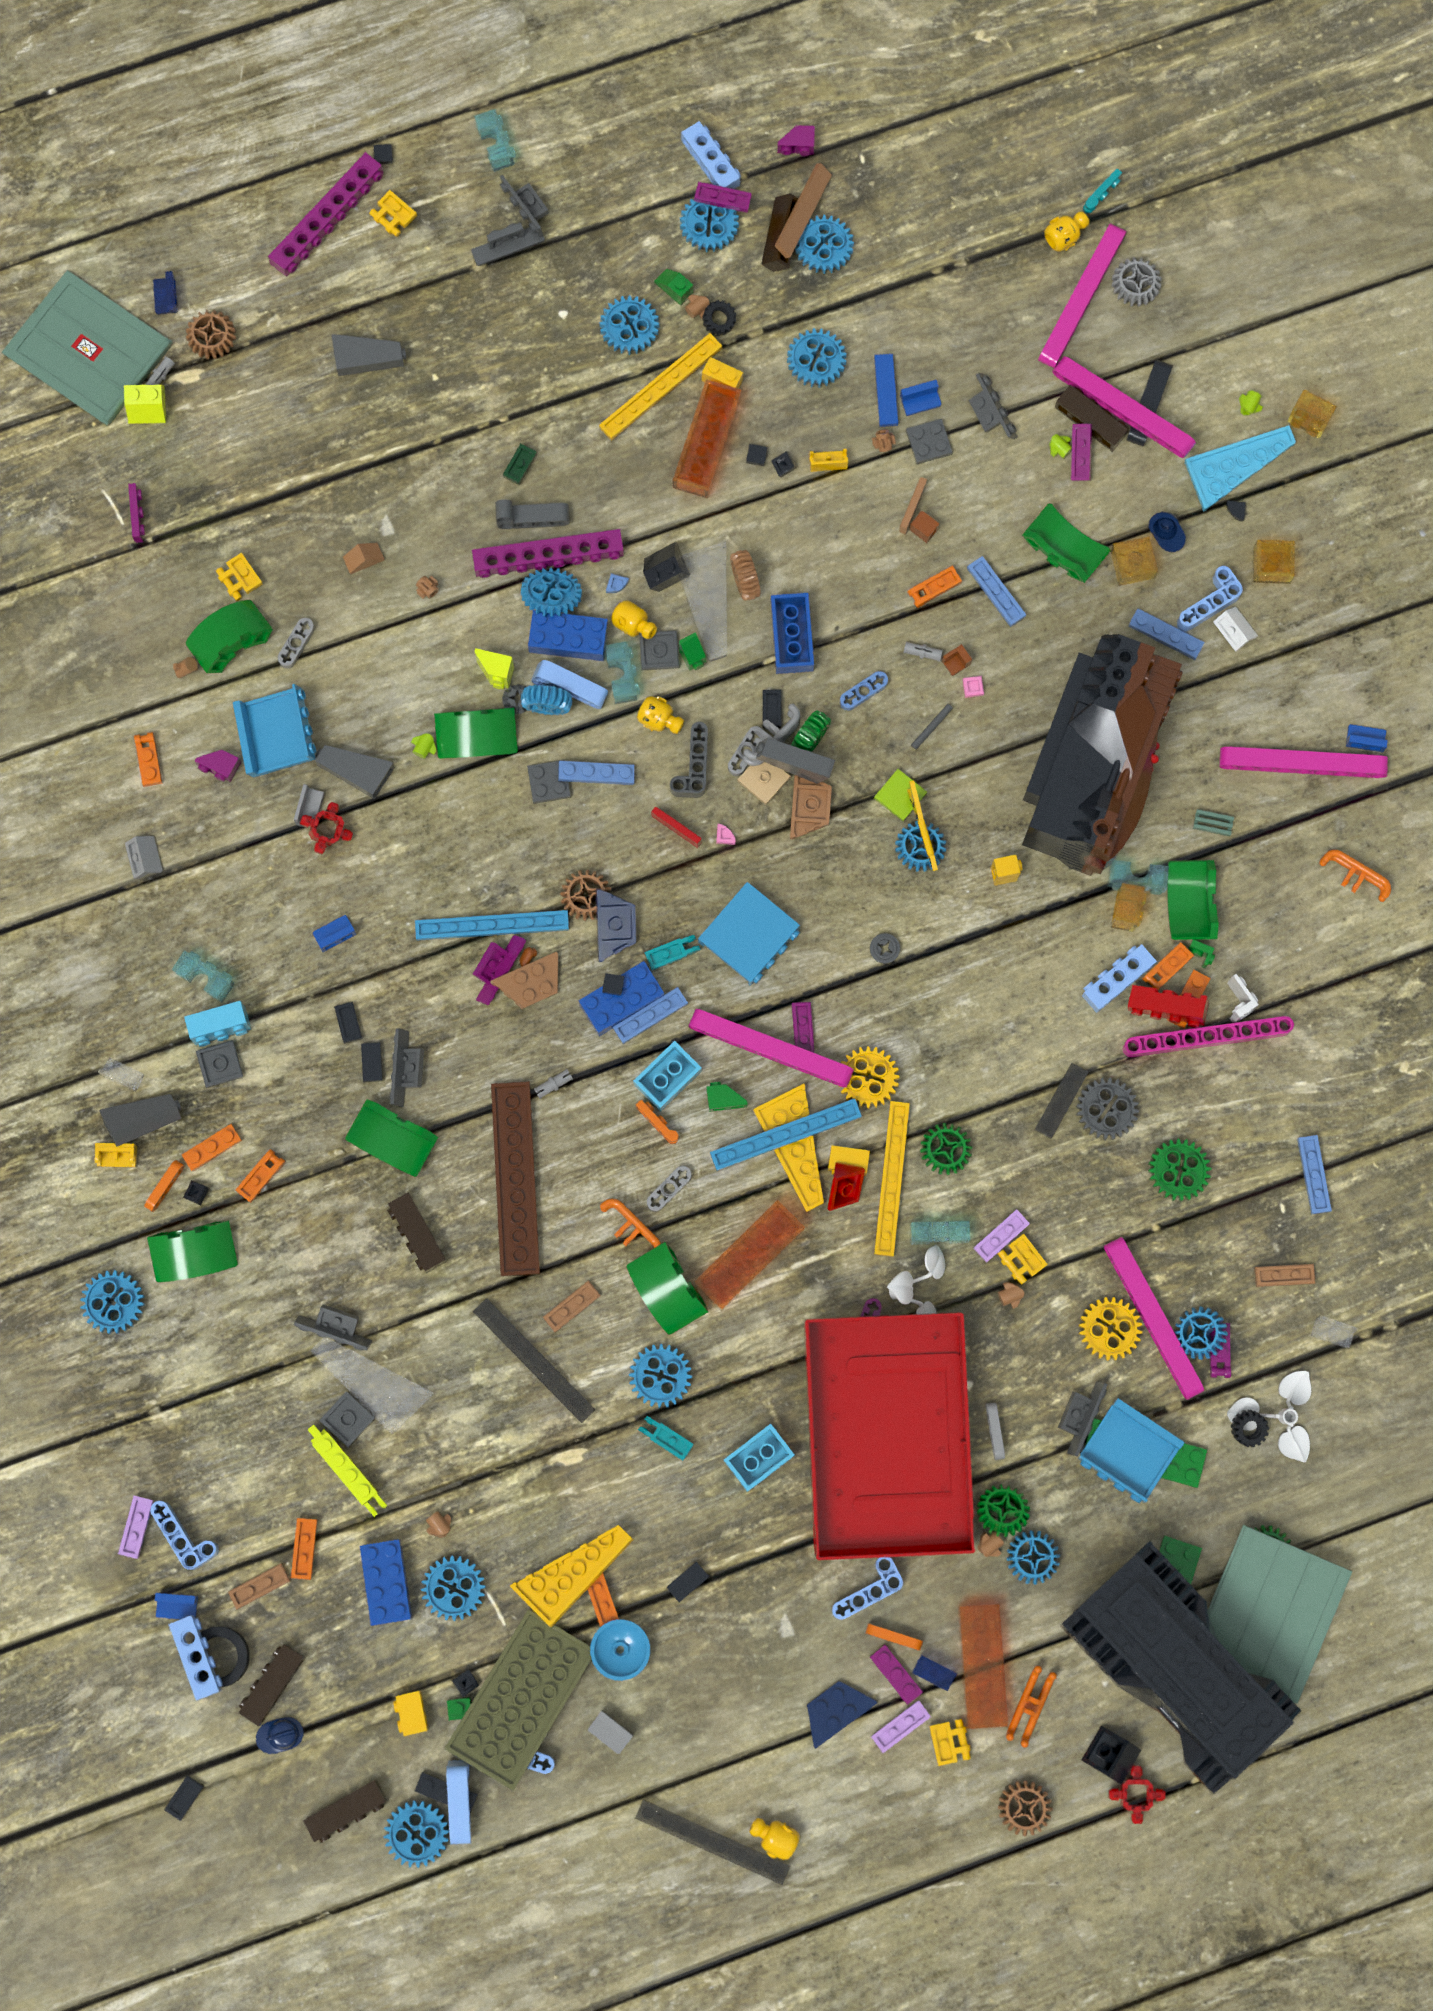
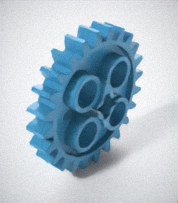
M690 199V205L685 204V210L681 211L683 216L680 217V223H682L680 224V230H683L682 236H687L686 242L692 241V247L698 245L699 251L702 247H705V251L708 252L709 247H711L713 252H715L717 246L722 250V244L724 243L726 246H729L728 239L733 241L734 235H737L736 228H739V222H737L739 221V216L735 215L737 211L695 202ZM709 208H712L710 236L707 237ZM703 211L705 214L698 215L697 212ZM722 213L723 216L718 217L715 214ZM698 228L703 229L702 232H697L695 230ZM715 230L722 231L720 234L714 233Z
M823 215L822 219L816 216L815 221L811 218L809 219V224L806 225L795 249V253L799 254L798 260H803V266L809 264V270L815 267L816 273H818L819 269H822L823 274H825L826 269L833 273L834 267L840 270V264L846 265L845 260H850L849 254H853L852 247H854V242L851 241L853 240V235L849 234L850 228L845 229V222L840 225V219L838 218L836 221H833L832 215L829 220L826 219L825 215ZM826 230L828 233L822 234L820 231ZM813 242V243H815L816 245H814V246H809V245H807V243ZM839 242L841 245L835 246L833 243ZM826 254L828 258H821L820 255Z
M631 295L628 296V300L621 296L620 302L614 299L615 305L608 303L609 310L603 309L605 315L600 316L601 321H603L600 322V328H602L600 332L601 335H604L603 340L608 341V347L614 345V351L620 348L621 354L627 350L628 355L631 354V350L638 354L639 348L645 351L644 345L651 347L650 340L656 341L654 335L659 334L657 329L659 328V322H657L659 317L655 315V309L650 310L651 303L645 305V299L639 302L638 296L632 300ZM636 311L637 314L633 316L629 312ZM617 319L620 320L621 323L614 324L613 321ZM645 326L646 329L641 331L638 330V327ZM623 335H629L630 338H629V339H623L622 336H623Z
M813 328L812 333L806 330L805 336L799 333V339L793 338L794 344H790V350L787 351V356H789L787 363H790L788 369L793 370L792 376L798 375V382L803 379L804 385L810 382L811 387H813L814 383H817L820 388L821 383L828 386V380L834 383L835 377L840 378V372H844L843 366L846 365L845 358L847 353L844 352L845 346H840L842 340L835 341L836 334L830 337L829 330L826 334H823L822 328L819 333H816L815 328ZM814 344L816 348L811 349L808 345ZM824 344V347L820 351V358H817L814 368L810 372L809 370L813 365L814 358L817 357L820 346ZM830 351L833 355L827 356L825 352ZM807 360L809 363L804 365L800 361ZM823 367L826 370L824 372H819L817 368Z
M542 568L541 573L535 570V575L529 573V578H524L521 596L522 601H525V606L530 605V611L536 609V614L543 612V616H545L547 613H550V616L553 617L554 613L560 616L561 612L567 615L568 610L574 611V607H578V602H581L582 589L578 579H573V574L567 576V571L560 573V569L553 571L550 568L549 571H546Z
M114 1270L113 1275L106 1271L105 1277L98 1273L99 1279L96 1280L92 1277L93 1284L86 1283L89 1290L82 1291L86 1295V1298L80 1299L85 1302V1305L80 1307V1309L86 1310L83 1317H90L87 1323L94 1322L92 1328L96 1329L100 1326V1332L102 1333L106 1328L108 1334H111L113 1329L117 1334H119L120 1328L127 1331V1324L133 1327L132 1320L139 1321V1318L136 1316L137 1313L143 1314L139 1307L145 1306L144 1303L140 1302L145 1296L138 1294L143 1289L141 1287L135 1288L138 1281L131 1282L132 1276L130 1275L125 1279L124 1272L118 1276V1271ZM109 1284H114L115 1290L108 1294L106 1287ZM130 1295V1302L123 1305V1296ZM110 1299H113L116 1302L115 1306L111 1305V1303L109 1302ZM102 1300L103 1307L96 1310L94 1307L95 1302ZM107 1310L106 1315L102 1317L103 1312ZM118 1311V1319L112 1321L110 1318L111 1313Z
M660 1344L659 1349L652 1345V1351L645 1348L646 1354L643 1355L639 1352L640 1359H633L636 1366H630L634 1373H630L629 1377L634 1378V1380L629 1383L630 1385H636L632 1391H639L637 1398L639 1399L643 1396L644 1404L649 1400L650 1407H653L654 1403H658V1408H661L662 1403H665L668 1408L669 1401H672L675 1405V1398L682 1400L681 1393H688L685 1386H691L687 1379H691L692 1376L688 1375L687 1372L692 1369L685 1367L689 1361H682L684 1354L678 1356L677 1348L671 1352L670 1345H668L666 1350L663 1349L662 1344ZM657 1359L660 1365L656 1369H651L648 1366L649 1361ZM671 1364H675L678 1367V1372L674 1375L667 1372V1368ZM644 1370H648L656 1374H659L660 1371H663L664 1376L677 1379V1382H672L664 1378H662L661 1381H658L657 1376L645 1374ZM647 1377L654 1380V1384L650 1388L643 1386V1380ZM665 1383L671 1384L673 1387L672 1392L668 1394L663 1393L661 1390L662 1385Z
M451 1556L449 1562L443 1557L442 1564L439 1561H435L437 1567L429 1566L432 1572L431 1574L425 1573L428 1580L422 1581L423 1584H426V1588H422L421 1591L427 1593L422 1599L429 1600L425 1606H433L431 1613L439 1611L438 1618L445 1614L446 1621L450 1616H452L453 1621H456L457 1615L463 1620L464 1613L471 1616L470 1609L477 1611L478 1609L475 1604L483 1603L479 1600V1596H485L484 1593L480 1592L481 1589L486 1588L485 1585H480V1582L485 1578H478L481 1570L474 1571L476 1564L469 1566V1559L462 1563L461 1556H459L457 1561H455L454 1556ZM448 1569H452L455 1573L454 1578L450 1581L444 1577V1573ZM465 1578H469L472 1581V1587L468 1590L462 1587V1581ZM438 1579L450 1585L456 1583V1588L468 1593L469 1597L467 1598L458 1592L451 1594V1589L438 1583ZM438 1587H442L445 1590V1596L441 1599L435 1596V1590ZM456 1596H460L463 1600V1604L459 1608L454 1607L452 1604L453 1598Z
M414 1800L412 1807H410L409 1803L406 1802L405 1809L399 1806V1813L394 1811L391 1813L394 1819H387L391 1826L384 1827L386 1831H389V1834L385 1835L384 1838L389 1839L390 1842L385 1844V1846L392 1847L389 1854L396 1853L394 1860L402 1858L401 1865L408 1861L409 1868L412 1867L413 1863H416L417 1868H420L421 1862L428 1866V1859L434 1863L436 1861L434 1855L442 1856L439 1849L445 1850L447 1848L442 1843L449 1841L448 1838L444 1837V1834L449 1833V1830L444 1829L448 1822L441 1821L445 1816L444 1814L437 1815L439 1808L434 1811L431 1810V1803L428 1807H425V1802L422 1801L420 1806H418L416 1800ZM413 1814H418L421 1817L419 1825L412 1824L410 1819ZM403 1822L408 1823L414 1831L419 1829L421 1831L419 1835L430 1843V1847L425 1845L419 1837L414 1839L412 1837L414 1833L405 1827ZM432 1827L436 1830L435 1838L430 1839L426 1836L427 1828ZM399 1830L407 1832L408 1837L405 1841L398 1839L397 1833ZM419 1843L422 1845L423 1851L421 1854L413 1852V1844Z

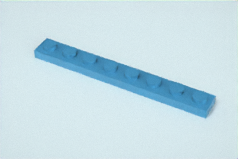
M568 910L415 920L416 940L569 930Z
M852 1099L710 1152L716 1171L859 1119L862 1115L856 1100Z

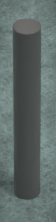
M947 704L911 744L912 748L918 749L953 709L951 705Z

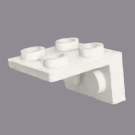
M1235 974L1227 984L1241 1003L1232 1011L1233 1015L1229 1018L1232 1023L1239 1022L1251 1014L1259 1005L1256 995L1253 992L1250 993L1246 988L1245 980Z

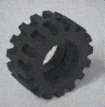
M716 300L706 307L702 317L703 326L712 335H726L734 327L737 315L734 312V307H731L729 302L725 303L724 300L722 302ZM716 311L723 312L727 317L726 323L723 325L715 324L712 320V314Z
M1252 1410L1241 1411L1242 1414L1237 1413V1418L1232 1420L1234 1424H1231L1233 1437L1246 1447L1251 1446L1253 1448L1256 1444L1258 1446L1261 1445V1441L1264 1442L1266 1440L1264 1437L1269 1434L1267 1432L1269 1430L1267 1420L1261 1414ZM1250 1421L1256 1422V1431L1250 1436L1244 1435L1243 1428L1246 1423Z

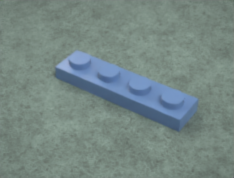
M983 556L967 566V570L1010 627L1026 617L1025 612Z
M1137 609L1129 624V627L1193 660H1196L1205 643L1140 609Z
M559 761L558 781L633 785L634 765Z
M677 987L615 1025L613 1030L622 1044H625L688 1005V1002Z
M1318 1136L1297 1138L1311 1215L1331 1212Z

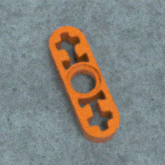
M177 1160L172 1162L144 1205L145 1208L152 1212L158 1208L183 1171L184 1164Z
M871 1624L867 1625L865 1632L866 1634L919 1651L923 1644L921 1640Z

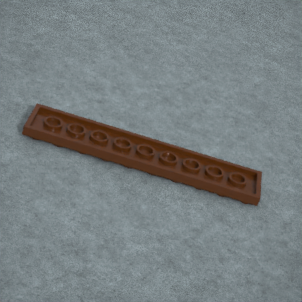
M530 1081L491 1084L501 1277L540 1274Z

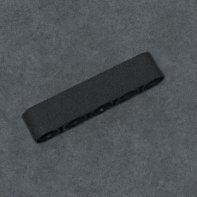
M1159 360L1154 362L1140 401L1141 405L1155 414L1173 365ZM1131 426L1126 441L1144 447L1147 436Z

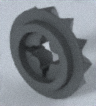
M519 684L510 685L504 691L502 697L504 707L514 708L515 714L526 712L527 709L521 705L522 700H519L518 706H516L515 700L512 699V697H516L517 692L521 698V694L526 686Z
M883 933L877 935L870 944L871 956L876 962L883 964L892 963L900 953L899 941L891 934ZM889 942L888 950L890 952L880 955L882 950L880 946H885Z

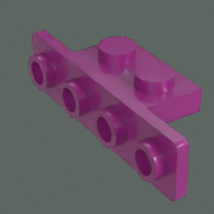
M513 935L505 950L494 942L490 943L472 974L485 983L476 1001L489 1005L494 999L499 988L493 986L490 981L509 972L526 943L524 938Z

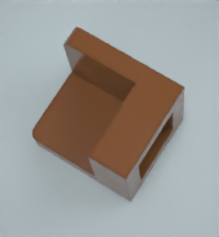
M921 511L910 524L909 530L928 543L938 531L940 523L924 511Z
M962 644L942 658V663L951 676L967 668L972 662V658Z

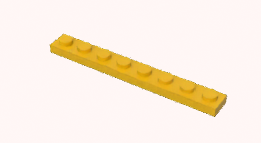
M709 333L599 425V428L612 441L706 363L710 357L718 353L722 349V345Z
M890 1101L874 1255L894 1257L910 1103Z

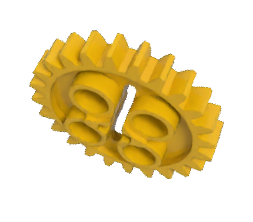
M867 1046L866 1051L859 1047L858 1054L852 1050L853 1056L846 1055L848 1061H841V1063L853 1068V1072L862 1076L852 1075L847 1088L842 1089L841 1094L847 1093L846 1100L855 1099L856 1102H859L860 1108H862L863 1104L867 1105V1109H870L871 1104H874L875 1108H877V1102L885 1105L884 1099L891 1100L889 1094H896L893 1087H899V1084L894 1081L900 1079L899 1075H894L899 1071L898 1068H893L896 1062H889L891 1055L884 1057L885 1051L882 1050L878 1053L877 1047L874 1048L873 1052L870 1051L869 1046ZM859 1062L867 1064L864 1070L856 1068ZM877 1067H883L886 1071L884 1074L878 1075L875 1073ZM868 1074H871V1077L873 1079H869V1081H866L865 1077H867ZM875 1079L885 1080V1083H881ZM859 1080L862 1085L856 1089L851 1086L852 1082ZM873 1085H878L881 1089L878 1093H872L870 1088Z
M1105 1297L1103 1303L1098 1299L1096 1300L1097 1306L1092 1303L1089 1305L1091 1311L1084 1310L1087 1317H1080L1084 1323L1078 1325V1327L1083 1328L1079 1335L1085 1336L1081 1343L1087 1342L1088 1345L1085 1349L1092 1348L1091 1355L1097 1352L1098 1359H1101L1103 1355H1105L1106 1361L1110 1359V1356L1116 1361L1118 1355L1123 1359L1125 1358L1124 1352L1129 1355L1132 1353L1130 1347L1133 1349L1137 1348L1134 1341H1141L1137 1335L1142 1334V1331L1137 1330V1327H1140L1142 1323H1136L1140 1316L1133 1315L1136 1309H1128L1130 1303L1123 1306V1299L1119 1300L1118 1303H1116L1115 1297L1111 1299V1302H1108L1107 1297ZM1104 1311H1111L1113 1314L1112 1320L1104 1318ZM1096 1318H1099L1105 1325L1097 1322ZM1121 1322L1128 1324V1332L1120 1330L1119 1324ZM1113 1325V1331L1122 1335L1125 1340L1120 1339L1114 1332L1108 1333L1106 1326ZM1093 1326L1101 1328L1102 1333L1100 1336H1095L1092 1333ZM1109 1338L1117 1340L1116 1348L1108 1345Z

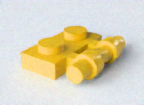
M391 190L377 202L381 209L376 211L373 208L369 212L376 223L382 224L389 234H393L396 237L401 233L397 229L399 224L406 228L417 217V213ZM387 214L393 218L391 222L385 218Z
M242 552L226 562L229 567L227 571H224L222 567L216 570L219 576L218 579L221 583L225 584L228 589L227 592L236 601L242 599L239 593L240 590L244 589L249 594L263 585ZM232 576H235L238 580V583L235 585L230 580Z
M1025 1234L1008 1245L1012 1251L1011 1254L1007 1255L1004 1249L998 1253V1256L1002 1259L1001 1263L1008 1267L1012 1272L1011 1276L1014 1280L1017 1279L1021 1285L1027 1281L1023 1273L1027 1271L1032 1277L1048 1265ZM1015 1257L1023 1265L1020 1269L1012 1261Z
M962 1719L955 1720V1729L950 1728L949 1722L929 1726L938 1766L958 1762L956 1756L958 1753H962L963 1761L971 1759L969 1752L971 1747L967 1743L966 1738L967 1729ZM958 1735L959 1747H954L952 1736Z

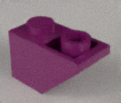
M796 125L778 141L777 153L783 155L800 154L802 156L814 154L815 126Z
M224 750L209 753L195 759L198 770L206 774L211 772L215 774L214 777L222 782L225 780L231 782L241 764L238 757Z

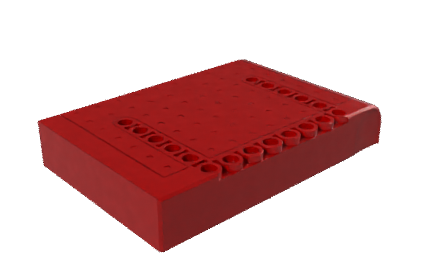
M960 1312L805 1319L804 1338L815 1558L817 1560L974 1553V1513L964 1315Z

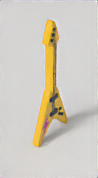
M914 780L909 781L910 789H907V793L918 821L933 871H936L938 868L934 850L923 819Z

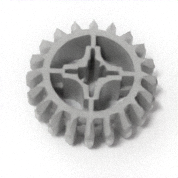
M1134 257L1132 262L1127 259L1125 264L1120 263L1119 268L1115 269V274L1112 276V287L1115 288L1113 292L1114 294H1119L1118 300L1123 298V303L1126 304L1128 301L1131 307L1134 303H1137L1139 307L1141 303L1147 305L1149 301L1152 302L1155 298L1154 296L1158 295V290L1161 288V277L1158 276L1160 272L1159 270H1154L1155 264L1149 266L1150 261L1147 260L1144 263L1142 257L1139 261H1136ZM1132 272L1131 276L1122 279L1125 274ZM1151 285L1147 291L1141 293L1142 288Z

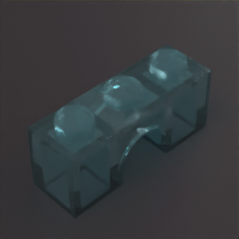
M495 109L475 115V124L481 140L493 138L497 141L493 146L486 148L493 172L514 165L515 151L513 147L508 145L510 139L507 131L502 129L504 124L501 115H497Z
M627 642L605 645L608 669L620 668L624 672L621 679L611 681L615 704L637 701V694H640L638 683H634L633 676H637L635 665H631L630 661L633 658L632 647H628Z
M1114 860L1109 866L1108 887H1112L1113 890H1124L1126 888L1131 889L1132 892L1140 893L1144 890L1150 891L1151 894L1160 895L1167 889L1169 866L1150 864L1147 868V876L1143 878H1137L1131 873V862Z
M184 950L173 966L172 971L189 983L199 974L207 975L208 983L203 990L211 997L223 1003L235 985L231 980L232 976L224 971L222 973L216 971L217 967L209 961L206 963L199 960L201 957L193 951L188 953Z
M970 1221L911 1222L910 1245L934 1242H949V1244L969 1243Z

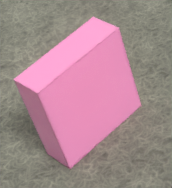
M982 676L963 678L965 698L984 696Z

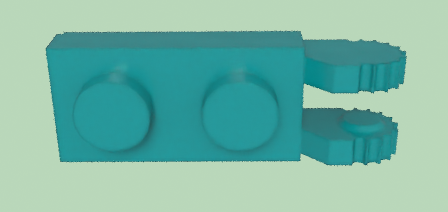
M1116 168L1086 200L1083 206L1084 213H1092L1096 209L1098 201L1102 202L1109 193L1107 191L1111 187L1113 189L1116 188L1121 182L1119 178L1122 172Z
M695 935L683 939L679 938L645 952L651 971L700 951L699 946H693L687 950L683 947V945L696 940Z
M646 1416L644 1420L650 1425L657 1427L656 1431L652 1434L641 1426L638 1430L651 1438V1441L684 1461L694 1444L664 1424H659Z

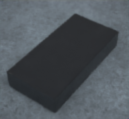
M781 690L762 691V728H765L763 726L765 720H769L777 728H781Z
M349 1002L334 1006L343 1043L361 1040L362 1035L354 1003Z
M381 1043L361 1044L363 1082L383 1081Z
M696 1561L666 1588L678 1602H681L709 1576Z
M187 1775L164 1810L179 1821H182L204 1786Z

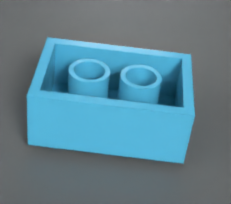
M241 1001L184 1017L189 1037L199 1047L207 1046L213 1040H227L229 1036L234 1034L241 1036L247 1034L248 1030H251L246 1008Z
M674 1041L633 1080V1084L661 1112L702 1072V1068Z
M769 1424L723 1461L744 1489L749 1492L795 1455L772 1424Z

